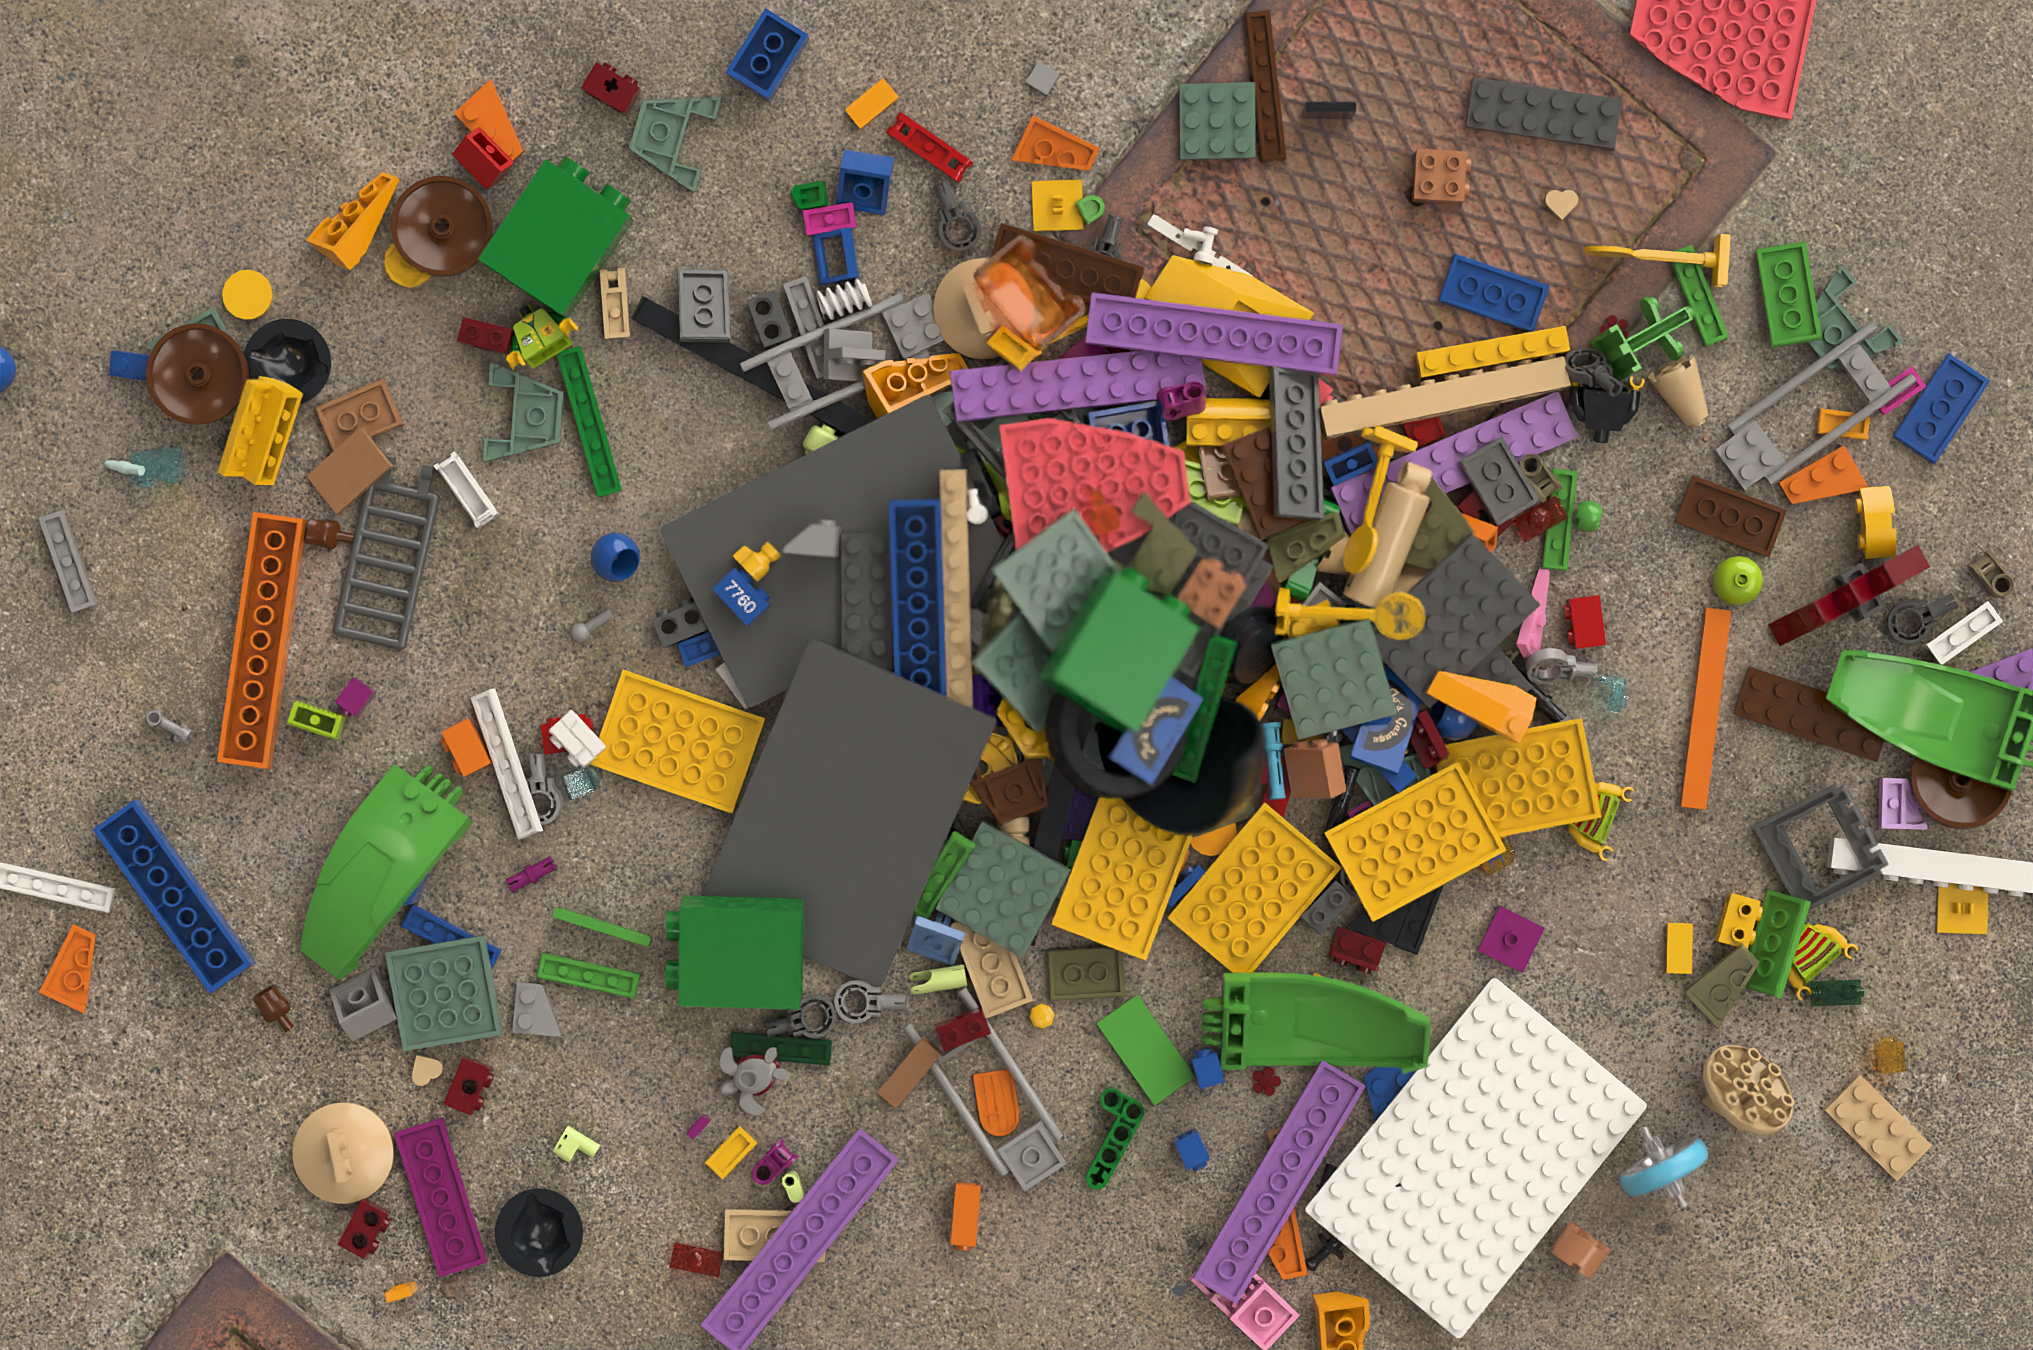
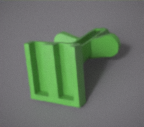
M1645 297L1640 300V308L1649 325L1648 328L1625 339L1616 324L1588 342L1592 348L1601 350L1606 355L1607 365L1613 370L1612 377L1617 381H1621L1642 368L1634 352L1656 340L1672 361L1682 357L1684 353L1683 345L1679 341H1674L1669 333L1695 318L1692 308L1685 306L1661 320L1658 313L1659 304L1654 297Z

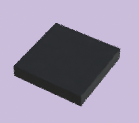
M1306 102L1302 110V119H1353L1356 113V103Z

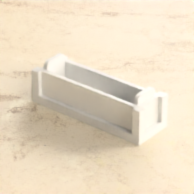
M453 452L448 459L440 464H435L434 467L439 471L467 511L476 528L479 529L497 517L499 513L459 455Z
M1987 601L1923 646L1926 650H1930L1937 660L1936 664L1943 665L2003 621L1989 601Z

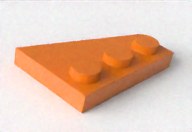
M490 79L454 114L471 132L480 127L515 161L524 151Z
M1032 115L1011 161L1090 171L1101 148Z
M1845 445L1778 482L1790 505L1860 491V488H1869Z
M73 923L39 993L84 1014L86 1013L96 941L95 933Z
M1293 1208L1268 1251L1283 1280L1308 1275L1295 1208Z

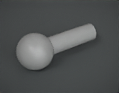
M608 609L585 624H574L570 630L571 638L578 643L587 641L590 632L614 618L612 612Z

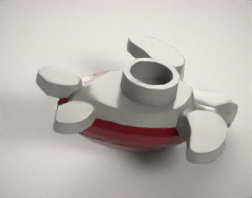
M725 1048L720 1057V1067L723 1072L733 1076V1079H728L721 1084L719 1094L729 1096L739 1090L741 1092L740 1106L743 1110L753 1115L763 1113V1108L754 1100L753 1096H759L767 1092L774 1084L776 1078L784 1080L789 1077L788 1071L780 1068L779 1062L775 1059L777 1057L776 1048H769L765 1055L746 1056L739 1060L737 1064L733 1059L732 1048Z

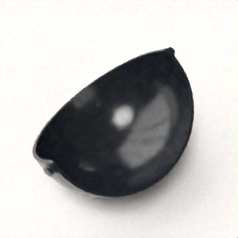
M1221 697L1198 780L1194 783L1171 775L1154 790L1151 789L1150 792L1140 796L1122 798L1123 801L1143 820L1169 833L1197 835L1221 826L1239 813L1248 803L1261 779L1265 763V739L1258 716L1247 706L1235 700ZM1105 721L1096 723L1094 730L1098 735L1099 752L1105 771H1128L1108 758L1122 733Z

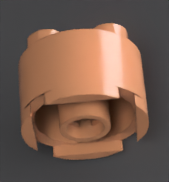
M1572 1222L1565 1226L1550 1249L1554 1255L1569 1266L1579 1270L1578 1272L1589 1279H1592L1611 1250L1600 1241L1595 1240L1590 1233Z

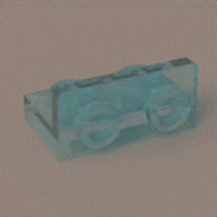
M182 447L130 453L132 464L144 466L145 468L144 475L133 474V477H131L132 483L139 484V487L155 486L154 481L164 480V484L178 483L179 478L186 477Z

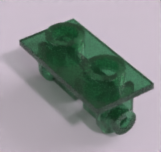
M1860 979L1810 981V989L1812 991L1810 995L1811 1007L1862 1004L1861 998L1864 997V989L1861 987Z

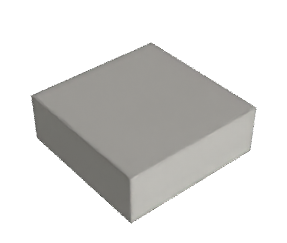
M1038 61L1026 80V84L1047 96L1060 73Z

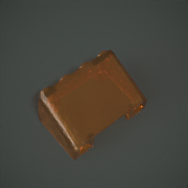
M1021 233L980 266L973 276L979 287L1026 342L1036 351H1040L1079 321L1087 309L1080 296L1068 294L1065 297L1062 288L1048 278L1045 268L1039 263L1036 264L1033 260L1036 255L1035 244L1030 238H1025Z

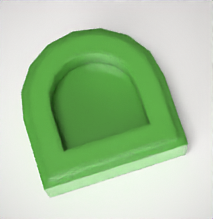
M1096 195L1086 196L1074 203L1086 225L1097 220L1104 213V203Z

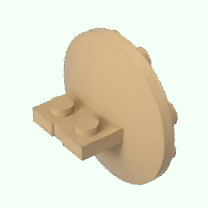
M978 258L965 261L947 273L936 291L933 309L935 323L939 326L940 334L949 346L971 358L991 359L999 357V355L992 351L986 345V342L1002 325L1019 338L1022 334L1028 332L1033 320L1034 303L1027 282L1017 270L999 260Z
M1738 1045L1722 1046L1707 1058L1703 1069L1704 1084L1708 1092L1702 1100L1705 1105L1717 1114L1719 1113L1741 1132L1746 1130L1754 1134L1770 1135L1780 1131L1789 1122L1793 1113L1794 1100L1778 1065L1768 1061L1755 1048H1746Z
M333 1103L316 1110L302 1123L293 1143V1164L300 1181L312 1194L332 1203H354L372 1195L386 1181L394 1161L393 1139L384 1121L372 1110L355 1103Z

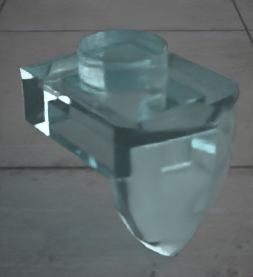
M1603 676L1595 679L1597 682L1613 686L1608 711L1619 713L1621 708H1626L1628 694H1625L1627 678Z
M590 767L580 768L561 776L570 800L593 792L600 785V775Z

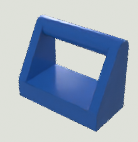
M851 227L812 235L819 285L853 281L855 278L859 279ZM842 237L848 273L828 277L823 240Z

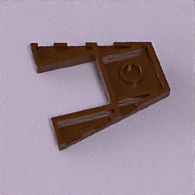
M1024 721L1025 726H1026L1027 728H1029V729H1032V728ZM1028 758L1024 762L984 777L981 776L977 766L970 785L1000 826L1048 807L1042 758Z

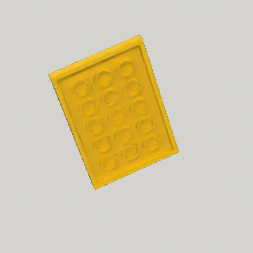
M623 669L599 739L607 748L590 765L733 814L766 719Z
M1582 718L1528 728L1520 743L1510 742L1497 734L1446 744L1445 746L1450 756L1447 760L1436 765L1439 772L1459 762L1499 837L1602 817Z
M1459 762L1448 766L1324 833L1372 922L1506 851Z
M1099 797L1051 925L1146 961L1193 835L1169 833L1151 825L1138 816L1122 798Z
M1264 802L1167 918L1232 973H1253L1342 867Z

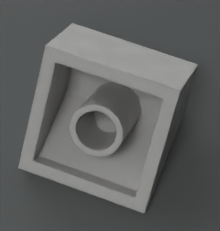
M818 520V525L811 524L784 547V553L839 557L841 527L835 526L836 521Z
M375 968L329 990L339 1024L351 1041L397 1020L392 1001Z

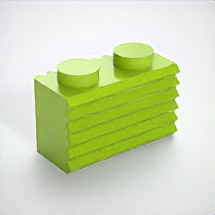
M296 701L291 709L287 724L339 740L346 717L321 707L312 706V704Z

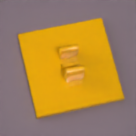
M1082 179L1032 181L1034 232L1084 230L1083 219L1074 205L1075 202L1083 199Z
M1949 883L1948 887L1938 886L1936 932L1987 934L1989 893L1983 892V887L1974 886L1973 891L1958 889V884Z

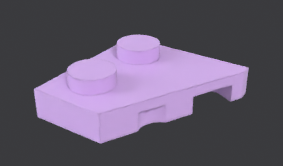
M1879 778L1878 828L1928 830L1927 823L1923 822L1918 808L1920 807L1912 796V790L1907 779Z

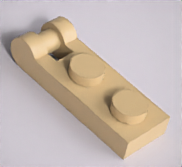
M617 268V271L600 270L604 335L606 340L631 338L625 268ZM609 281H618V287L609 288Z

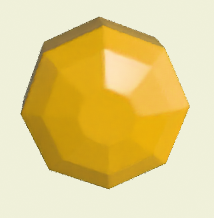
M1040 1003L1032 1008L1029 1018L1035 1027L1044 1029L1052 1024L1054 1013L1050 1006Z

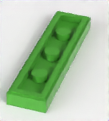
M1689 245L1674 252L1695 253L1693 245ZM1671 262L1687 305L1694 311L1695 318L1693 320L1703 346L1707 347L1729 338L1701 265Z
M1552 469V472L1564 488L1556 490L1549 496L1541 569L1567 571L1578 471Z
M956 831L953 832L935 862L913 914L925 919L929 918L976 844Z
M561 907L555 908L552 915L554 918L646 947L651 945L653 939L650 935Z
M542 952L536 977L635 999L640 973Z

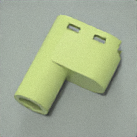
M567 1126L552 1152L570 1163L577 1150L593 1158L600 1145Z
M792 1170L786 1172L782 1179V1184L786 1188L789 1199L794 1203H798L805 1194L799 1175ZM787 1177H793L795 1182L788 1184Z

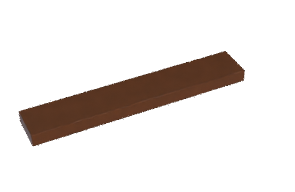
M1270 10L1245 13L1252 82H1255L1256 121L1261 163L1284 161L1287 158Z

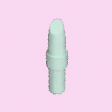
M107 460L104 462L105 467L119 473L139 476L145 473L144 466L131 464L127 461Z

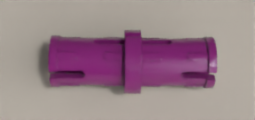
M548 856L532 866L527 865L525 870L510 878H506L507 884L511 885L509 888L512 893L530 883L535 884L539 882V878L558 870L556 864L553 863L552 857Z

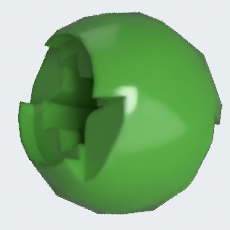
M1594 501L1579 503L1575 526L1584 532L1597 530L1601 519L1602 507Z

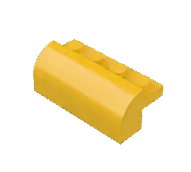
M259 376L258 380H246L218 473L223 476H241L254 485H274L303 393L291 385L273 378Z
M1206 398V409L1202 413L1186 416V446L1221 447L1223 444L1267 427L1271 431L1270 399Z

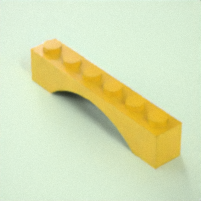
M1566 326L1417 352L1414 356L1418 378L1421 380L1496 364L1542 358L1552 354H1566L1570 351Z

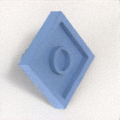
M937 913L935 922L917 916L906 950L954 966L965 933L950 928L949 925L952 918L947 915L942 924L941 921L944 913Z

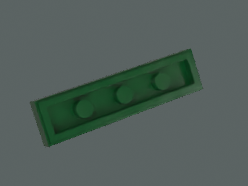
M732 1031L731 1048L733 1057L744 1058L749 1055H765L769 1048L775 1047L777 1050V1057L775 1059L777 1061L830 1066L832 1040L782 1035L767 1037L766 1034Z

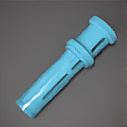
M1281 722L1264 723L1261 725L1265 739L1269 800L1283 799L1286 797L1280 752L1283 748V744L1280 743L1279 734Z

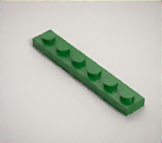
M578 346L561 351L557 354L597 497L600 498L621 492L622 487L582 347Z
M1215 634L1210 637L1195 693L1202 697L1203 700L1187 725L1186 746L1183 749L1184 753L1171 775L1194 783L1198 780L1237 645L1235 641Z

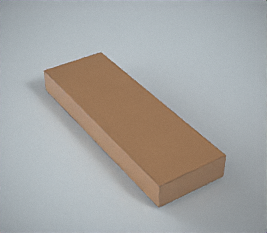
M923 1036L879 1089L877 1094L897 1109L941 1056L943 1051Z

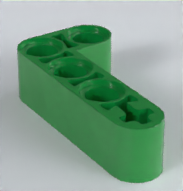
M1323 499L1324 516L1336 511L1340 513L1339 505ZM1320 555L1282 581L1280 588L1290 589L1291 597L1305 601L1312 588Z
M1107 1087L1100 1094L1102 1107L1116 1115V1118L1085 1175L1088 1186L1095 1190L1104 1188L1109 1182L1145 1114L1144 1107L1139 1100L1115 1087ZM1113 1092L1117 1094L1118 1101L1115 1105L1110 1106L1104 1102V1096L1107 1093ZM1135 1104L1140 1107V1114L1137 1117L1131 1118L1126 1114V1109L1129 1105ZM1121 1126L1128 1130V1136L1123 1140H1119L1114 1136L1115 1129ZM1106 1149H1113L1116 1152V1158L1111 1162H1107L1102 1158V1153ZM1099 1161L1104 1167L1110 1169L1107 1171L1104 1168L1101 1173L1103 1181H1097L1095 1184L1090 1175L1098 1173L1100 1165H1096V1163Z

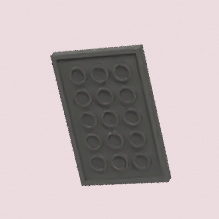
M1471 532L1406 593L1418 599L1424 607L1425 622L1417 635L1409 639L1396 640L1382 634L1377 628L1376 623L1372 627L1381 659L1431 708L1438 700L1426 694L1437 671L1465 676L1541 604Z

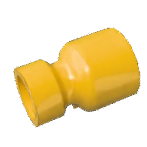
M767 541L761 547L759 553L743 545L733 557L758 582L769 572V564L776 562L781 555Z

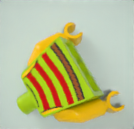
M1599 782L1595 783L1602 817L1568 824V829L1579 846L1592 853H1596L1600 859L1608 861L1607 858L1602 856V851L1609 849L1613 852V849L1605 845L1606 838L1620 801H1632V799L1625 798L1624 792L1626 790L1634 791L1632 787L1620 788L1617 785Z
M1810 923L1805 924L1788 976L1790 984L1795 988V995L1800 1000H1803L1800 997V991L1806 989L1809 995H1811V989L1803 984V982L1808 984L1840 954L1845 958L1852 959L1847 954V950L1851 947L1854 951H1858V947L1847 943V939L1833 927L1821 924L1814 926Z

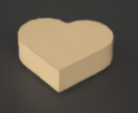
M1552 190L1547 193L1544 201L1547 208L1561 221L1577 205L1578 196L1572 190H1565L1564 192Z
M416 1055L412 1072L413 1082L416 1085L424 1086L431 1079L442 1075L444 1071L442 1062L434 1058Z

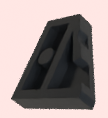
M1410 903L1374 922L1371 921L1368 913L1364 910L1363 913L1349 924L1348 928L1394 945Z

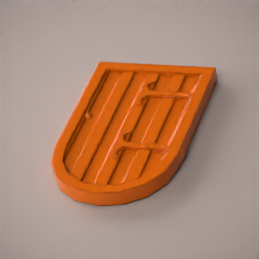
M1008 1069L973 1074L979 1111L978 1117L982 1127L994 1136L1010 1134L1019 1123L1020 1111L1013 1076Z

